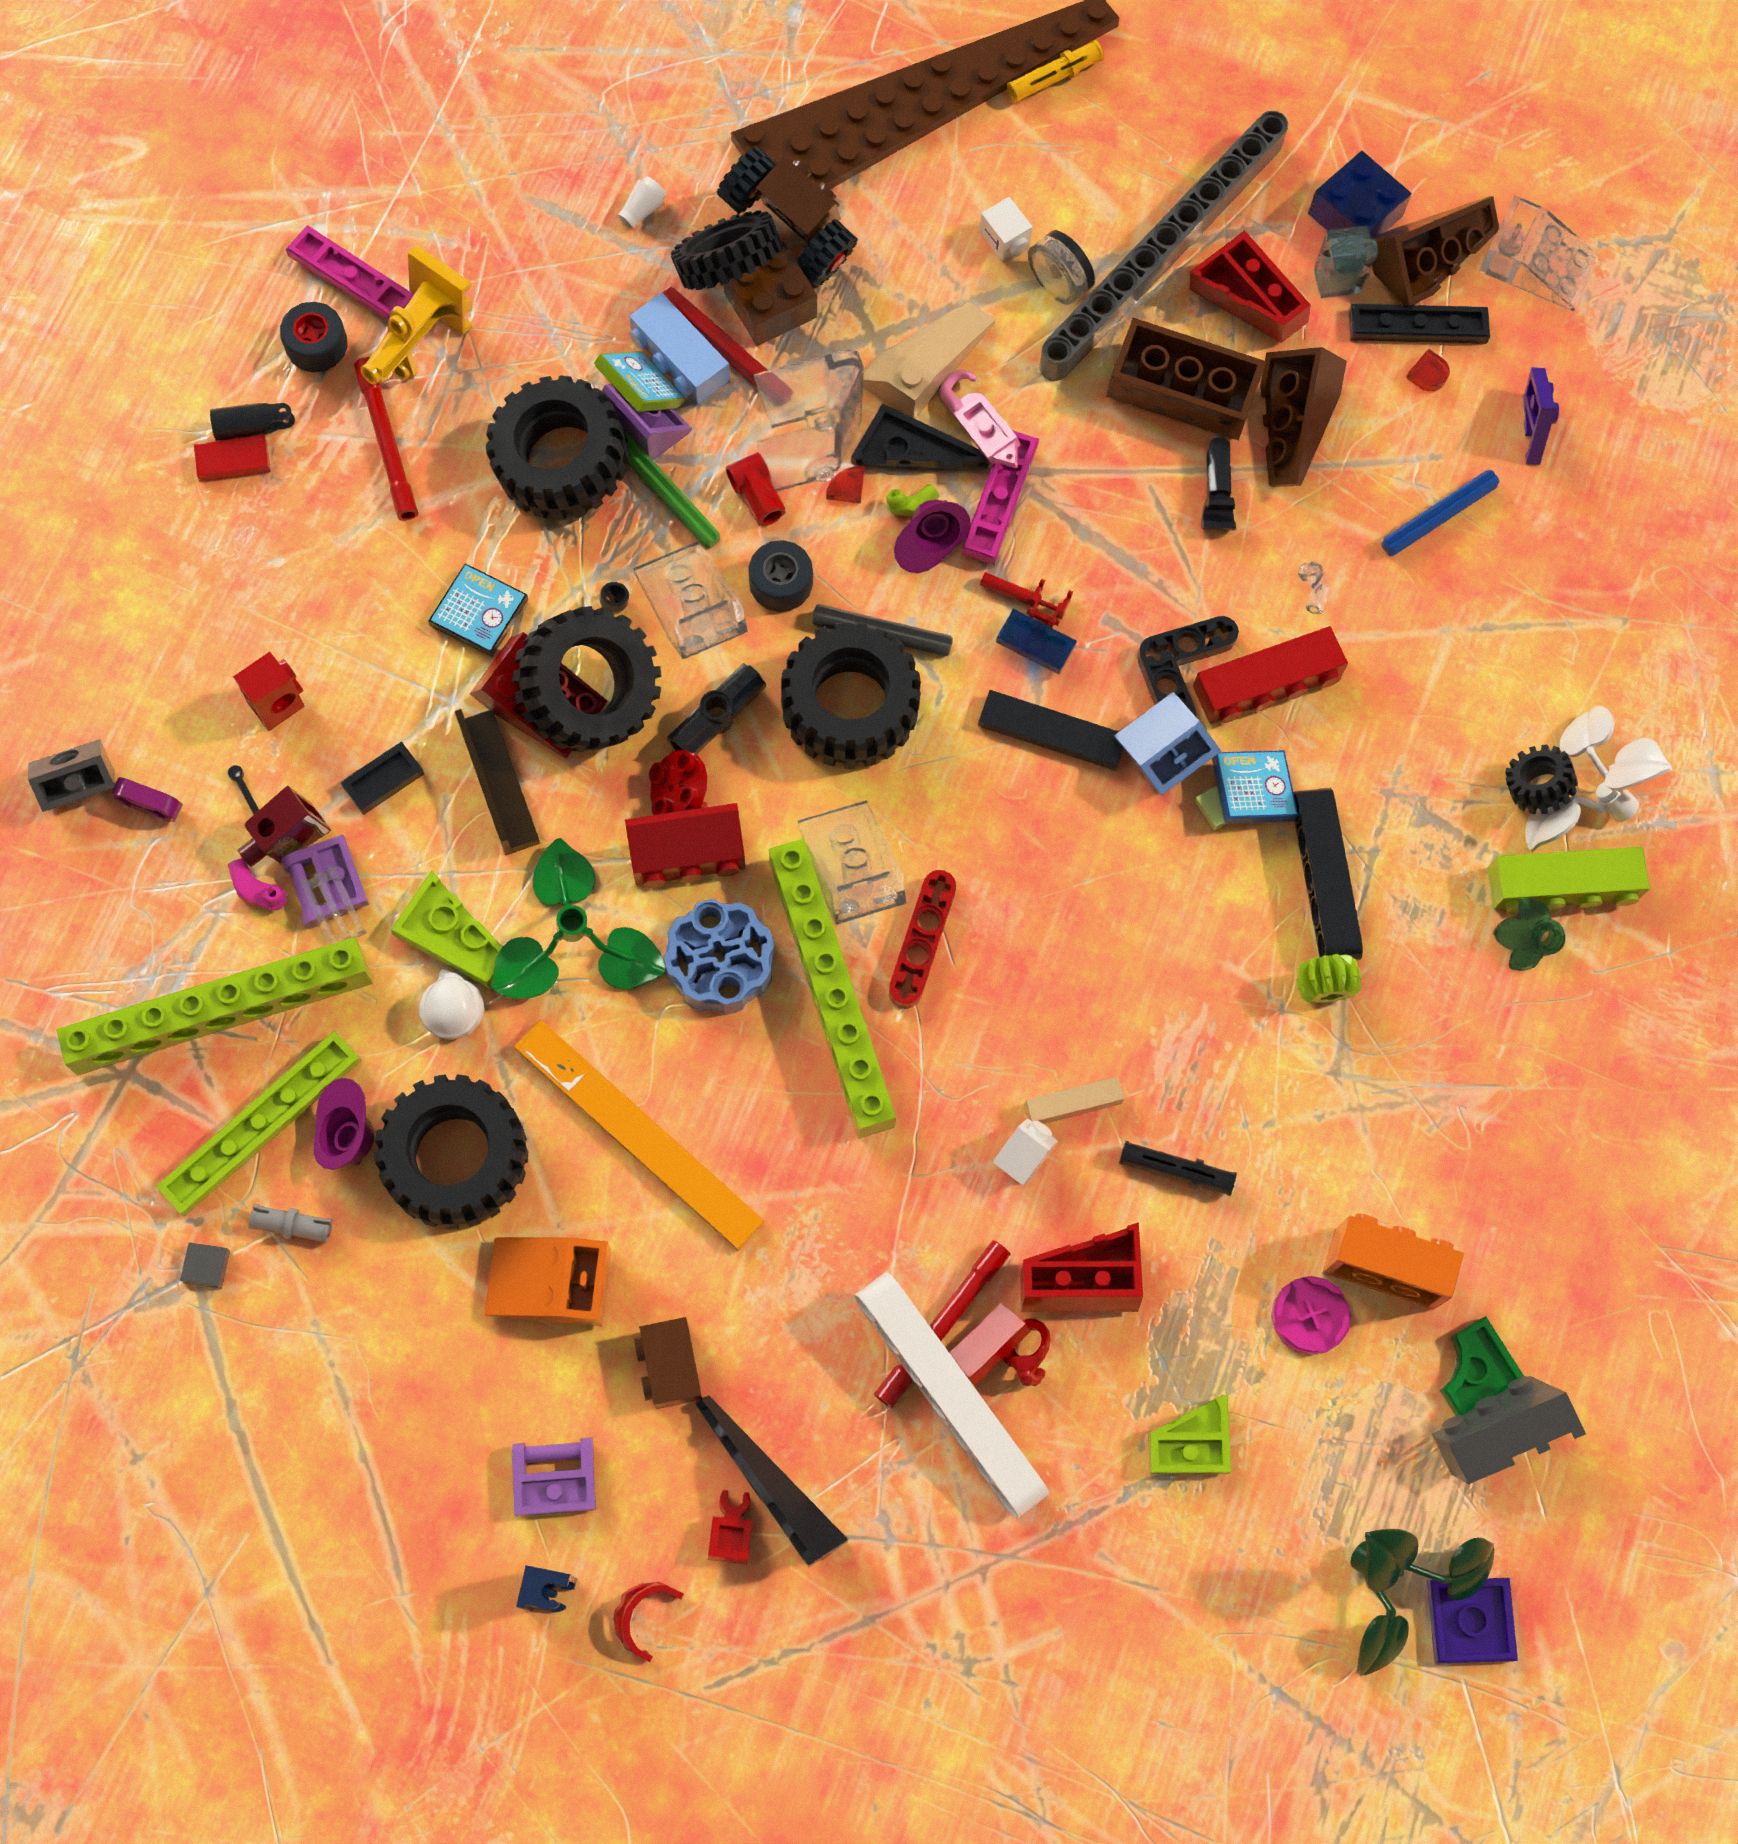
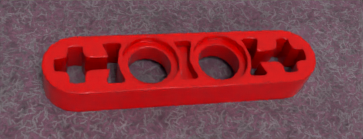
M945 870L932 871L924 879L889 986L890 1000L899 1008H912L922 998L956 892L955 878ZM938 881L945 882V889L949 890V892L943 891L941 893L938 906L931 904L934 888L930 885L936 886ZM931 913L938 918L939 925L934 930L926 931L918 925V918L922 914ZM913 947H921L927 952L928 959L923 964L914 965L907 959L906 954L908 950ZM907 972L914 974L911 990L916 993H909L907 998L900 997V990L896 986L903 987Z

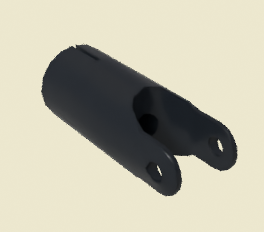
M252 403L210 409L211 426L216 441L265 435L279 429H287L294 425L295 416L291 413L292 410L286 403ZM282 408H284V409L286 410V411L279 412V410L282 409ZM290 419L288 423L283 422V420Z

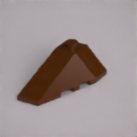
M1488 196L1391 229L1368 239L1367 245L1374 275L1404 306H1410L1433 296L1441 288L1440 284L1449 275H1455L1461 269L1459 265L1470 254H1476L1500 230L1494 197Z
M1323 347L1266 353V364L1262 373L1260 391L1261 397L1266 402V414L1263 415V425L1268 428L1269 443L1266 446L1268 481L1271 487L1302 485L1340 398L1347 361Z

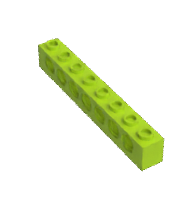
M805 838L769 848V864L858 1139L895 1128L896 1115Z
M353 937L57 1028L56 1032L64 1063L78 1076L373 984L364 951L357 938Z

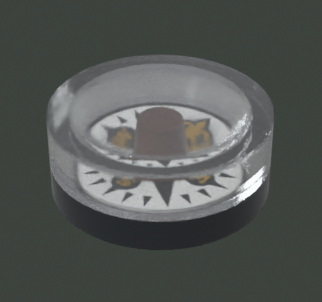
M1052 230L1029 248L1028 261L1034 276L1040 285L1058 302L1070 305L1094 286L1095 275L1089 259L1081 247L1067 234L1058 230Z

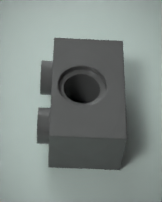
M101 739L28 763V781L42 812L115 788L114 769Z

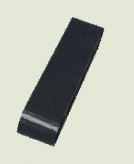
M1330 787L1294 791L1298 817L1294 823L1319 957L1347 954L1356 960H1361L1363 954L1362 938L1334 792Z

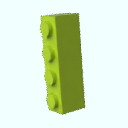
M1643 847L1496 856L1487 867L1493 908L1506 909L1508 913H1520L1527 911L1529 907L1543 906L1545 911H1554L1570 904H1579L1580 908H1594L1602 905V902H1616L1617 906H1628L1638 903L1639 899L1650 889Z

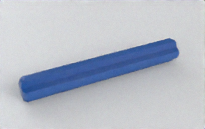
M1493 470L1484 471L1384 537L1381 543L1382 548L1389 556L1396 555L1496 489L1500 483L1499 477L1495 475Z

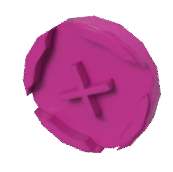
M1307 1276L1295 1279L1281 1289L1274 1300L1271 1316L1274 1330L1286 1346L1298 1353L1317 1355L1328 1352L1342 1342L1349 1331L1351 1321L1350 1308L1339 1287L1327 1279Z

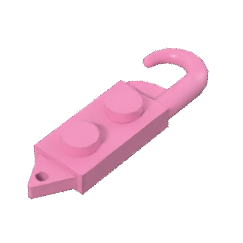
M957 370L950 373L942 382L939 391L944 404L991 465L999 463L1017 468V448L1021 444L1017 436L986 397L980 393H972L958 399L952 391V387L957 381L969 379L975 382L977 376L967 370Z

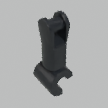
M1215 437L1211 440L1206 455L1207 498L1202 511L1201 529L1236 530L1233 514L1235 501L1233 497H1230V443L1223 437Z

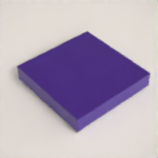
M1487 1578L1480 1590L1464 1600H1453L1448 1596L1449 1583L1443 1584L1435 1580L1427 1581L1435 1664L1518 1661L1510 1578Z

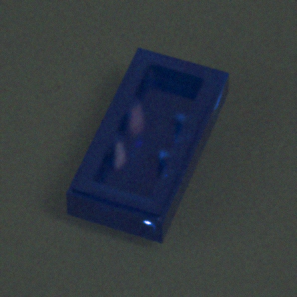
M1014 608L996 637V643L1059 675L1077 643V640Z

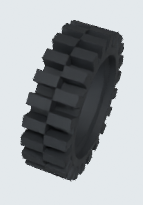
M761 210L754 213L749 211L745 212L741 217L739 214L732 215L730 220L726 221L723 218L718 220V224L714 226L709 224L704 227L705 230L695 231L692 233L693 237H686L681 241L682 244H677L674 247L675 250L671 252V258L683 287L688 288V290H693L694 288L702 290L706 286L708 289L714 288L719 282L721 285L727 284L729 279L735 278V280L743 278L742 274L746 272L749 274L755 272V267H763L768 264L767 260H773L777 256L776 253H780L783 244L771 214L767 211L761 212Z

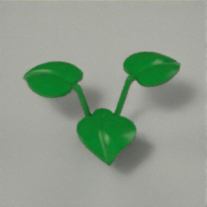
M557 838L541 855L533 875V889L536 897L542 904L554 906L562 902L563 908L558 912L556 918L557 932L553 935V939L545 951H543L541 944L537 940L530 937H517L508 941L500 949L496 957L491 987L494 992L512 999H529L546 993L555 984L559 975L557 964L549 956L554 952L562 939L567 942H576L584 936L588 937L599 950L604 952L599 958L598 969L604 981L614 988L621 990L638 988L661 977L665 973V964L655 944L645 934L636 929L621 927L612 930L609 934L607 945H605L593 933V930L587 927L585 911L579 906L569 904V901L574 903L581 902L591 894L595 884L593 868L584 856L571 848L562 838Z

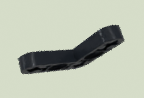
M1217 616L1144 639L1140 645L1137 660L1154 705L1169 695L1159 691L1157 682L1165 678L1171 679L1177 688L1174 693L1197 717L1195 707L1178 666L1231 650L1239 634L1238 626L1234 620L1226 616ZM1217 628H1220L1222 633H1229L1226 640L1223 641L1221 636L1212 637L1215 635ZM1183 637H1191L1196 641L1198 648L1193 652L1183 651L1179 647L1178 641ZM1206 638H1209V641H1208V644H1207L1208 647L1205 646V639H1206ZM1168 642H1170L1171 650L1166 651L1169 644ZM1150 648H1153L1155 653L1163 652L1158 661H1155L1153 656L1147 657Z

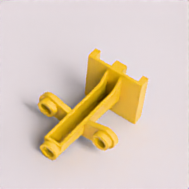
M418 244L408 251L409 291L414 295L404 309L399 306L393 308L388 319L387 334L366 364L360 369L363 377L373 385L378 382L382 384L392 372L400 380L413 379L417 374V368L411 351L438 320L443 321L462 336L472 328V323L465 319V315L472 310V301L464 296V293L471 288V282Z

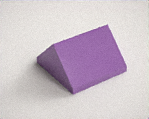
M612 384L605 385L602 389L608 402L612 403L623 429L652 460L659 457L692 430L674 409L637 412Z

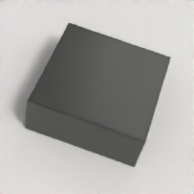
M189 1242L180 1281L186 1284L222 1289L230 1250L224 1247Z

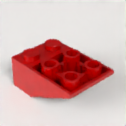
M522 632L508 640L469 694L489 710L493 709L494 714L562 757L567 758L572 751L571 747L562 749L552 745V738L542 739L535 733V729L538 726L534 722L527 724L521 715L527 711L524 703L516 704L514 693L519 692L520 687L519 683L512 682L513 671L519 669L520 666L515 661L518 650L526 646L524 640L528 635ZM560 664V685L568 701L584 713H600L608 700L565 665Z

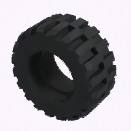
M560 375L558 380H552L551 376L539 378V383L532 385L529 381L521 385L522 390L517 394H514L512 391L504 398L505 406L503 408L500 406L496 408L492 415L495 424L490 423L487 428L486 436L489 441L486 443V454L490 460L489 464L510 500L515 501L519 508L525 512L532 510L534 516L544 519L548 517V514H552L554 520H565L566 514L571 513L576 518L585 515L584 510L591 506L597 509L604 504L602 498L606 494L611 497L618 489L615 481L623 480L626 473L624 463L629 461V449L626 445L628 440L612 403L608 402L606 395L601 390L592 388L589 382L582 379H577L576 383H574L571 376ZM563 427L577 428L588 433L583 450L570 463L554 469H542L528 464L533 446L546 433Z
M592 606L580 607L575 610L570 609L539 624L538 629L530 632L525 638L524 643L526 646L518 650L515 658L516 663H519L520 666L519 669L513 671L512 682L519 683L520 691L514 693L516 704L523 702L527 711L521 715L526 723L534 722L538 726L535 729V733L542 739L550 737L553 739L552 745L562 749L571 747L572 751H595L628 740L629 736L637 734L644 728L643 720L652 717L656 708L651 702L659 699L661 687L655 686V679L662 677L661 667L654 666L652 657L657 656L653 645L649 647L645 645L643 639L647 635L640 627L634 630L631 629L629 626L632 620L622 614L614 617L613 610L603 607L596 610ZM584 645L594 649L605 658L612 670L614 677L613 696L607 708L600 713L587 714L580 711L568 701L563 693L559 679L560 664L565 653L572 647Z
M846 622L835 623V629L830 631L824 626L815 630V638L813 640L808 636L798 643V652L792 651L787 659V669L783 670L781 678V708L783 709L785 726L791 729V738L797 745L805 744V753L813 759L818 754L823 756V764L834 767L836 761L844 762V769H855L856 762H864L865 767L875 765L878 756L881 755L883 759H888L895 754L896 745L903 747L909 739L910 730L915 728L921 696V680L919 672L915 670L916 662L911 653L907 652L904 654V644L898 638H893L890 641L887 639L888 631L877 627L874 632L867 629V623L857 622L856 627H847ZM857 672L871 677L881 686L885 693V701L876 712L867 717L852 720L842 719L828 713L821 707L816 699V691L826 679L835 674Z
M446 1074L434 1076V1083L426 1085L421 1080L413 1084L415 1091L408 1096L401 1092L394 1099L397 1106L393 1111L386 1109L381 1118L384 1123L383 1130L379 1129L376 1131L375 1143L378 1145V1151L374 1152L375 1164L380 1171L379 1177L383 1186L408 1215L414 1219L417 1217L424 1224L432 1227L441 1224L446 1229H459V1224L467 1223L469 1227L481 1224L480 1218L488 1214L493 1218L501 1212L499 1206L504 1201L510 1203L516 1196L514 1190L516 1185L522 1184L526 1175L524 1164L528 1162V1149L525 1142L527 1138L514 1108L510 1106L508 1100L499 1091H493L490 1084L480 1079L476 1083L472 1082L469 1076L457 1074L455 1080H449ZM462 1119L474 1122L485 1133L488 1142V1154L478 1172L466 1181L454 1185H437L426 1179L421 1174L416 1161L418 1146L426 1133L434 1126L448 1120Z

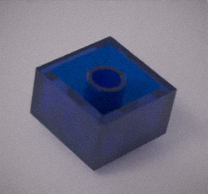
M1361 150L1315 191L1308 214L1337 240L1361 226H1367L1365 231L1353 237V239L1361 243L1360 247L1351 251L1358 257L1368 248V239L1386 232L1403 217L1412 193Z

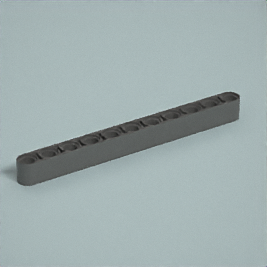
M1272 110L1263 113L1046 339L1042 347L1039 365L1040 372L1045 378L1052 381L1065 378L1280 152L1288 130V120L1282 113ZM1139 265H1144L1148 268H1141ZM1117 288H1124L1127 291H1120ZM1095 311H1103L1106 314H1098ZM1078 333L1084 337H1076L1073 334ZM1057 356L1062 358V360L1057 361L1050 357Z

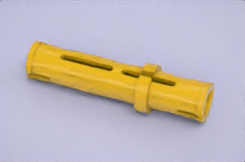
M1093 40L1072 52L1066 50L1060 54V58L1014 81L1008 82V94L1014 103H1018L1020 100L1068 76L1074 78L1079 75L1080 70L1104 60L1103 49L1097 40ZM1080 58L1079 61H1077V62H1075V63H1073V64H1071V65H1069V66H1067V67L1061 69V67H1063V66H1065V65H1067V64H1069V63H1072V62H1074V61H1076L1077 59ZM1050 73L1049 76H1047V77H1045V78H1043V79H1041V80H1039V81H1037V82H1035V83H1033V84L1030 85L1031 82H1033V81H1035V80H1037V79H1039V78H1041V77H1043V76H1045V75H1047V74Z

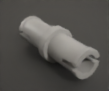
M254 1204L250 1215L249 1228L283 1234L285 1239L292 1240L295 1236L327 1244L332 1230L333 1219L300 1214L299 1210L295 1208L285 1211Z

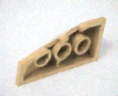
M967 301L878 355L858 379V384L896 410L916 419L940 390V386L945 378L957 370L992 328L996 319Z

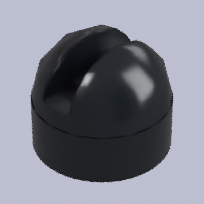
M610 582L602 587L600 592L601 607L613 610L614 614H619L627 607L629 591L623 584Z

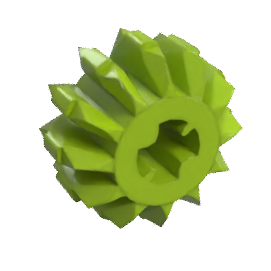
M1338 954L1332 956L1324 955L1323 957L1312 958L1310 961L1301 963L1297 969V988L1300 990L1301 999L1309 1003L1319 1002L1322 1004L1346 1000L1348 997H1354L1362 989L1360 982L1362 980L1361 970L1358 968L1357 960L1347 954L1341 956Z

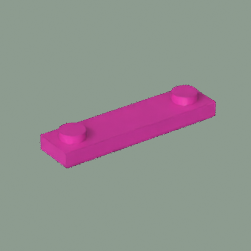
M308 225L285 249L290 258L387 321L395 306L404 309L414 295Z
M1014 430L1012 431L1021 444L1017 448L1018 467L1013 468L999 463L992 465L961 551V555L995 565L1039 445V438Z

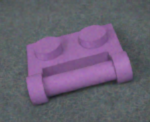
M343 834L287 854L281 859L284 871L289 872L302 907L303 914L301 919L305 928L318 927L329 919L369 905ZM312 862L327 900V904L317 907L303 868L306 864Z
M593 1437L580 1438V1442L537 1446H526L525 1442L512 1444L514 1515L516 1517L596 1510ZM581 1458V1469L540 1473L526 1472L527 1462Z

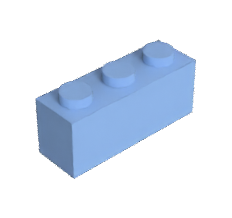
M662 292L629 316L631 327L629 335L634 344L641 350L645 348L651 354L655 366L662 373L667 372L674 379L676 388L684 397L690 396L699 405L730 381L729 363Z

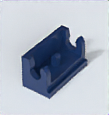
M526 1565L516 1607L533 1612V1608L561 1612L566 1609V1606L549 1599V1597L555 1598L558 1595L557 1591L553 1588L559 1587L562 1590H575L577 1578L571 1574Z

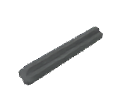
M821 604L816 605L812 616V623L814 625L826 626L829 629H835V623L846 622L847 627H856L857 622L867 623L868 630L875 632L876 628L880 627L888 631L887 639L890 641L893 638H898L905 647L942 656L949 655L953 643L951 635Z

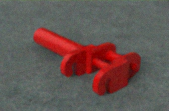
M987 572L984 573L980 582V586L1033 607L1032 610H1027L1026 614L1030 615L1028 621L1031 622L1035 618L1048 623L1049 630H1052L1054 625H1059L1060 621L1057 618H1063L1073 595V591L1069 590L1063 603H1059L1056 606L1041 600V592L1046 581L1044 579L1040 580L1035 592ZM1039 605L1054 610L1053 617L1037 611Z

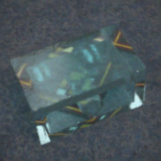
M1368 226L1326 232L1314 266L1321 298L1361 293L1366 279L1370 277V268L1373 260L1377 259L1378 254L1376 240L1371 239Z

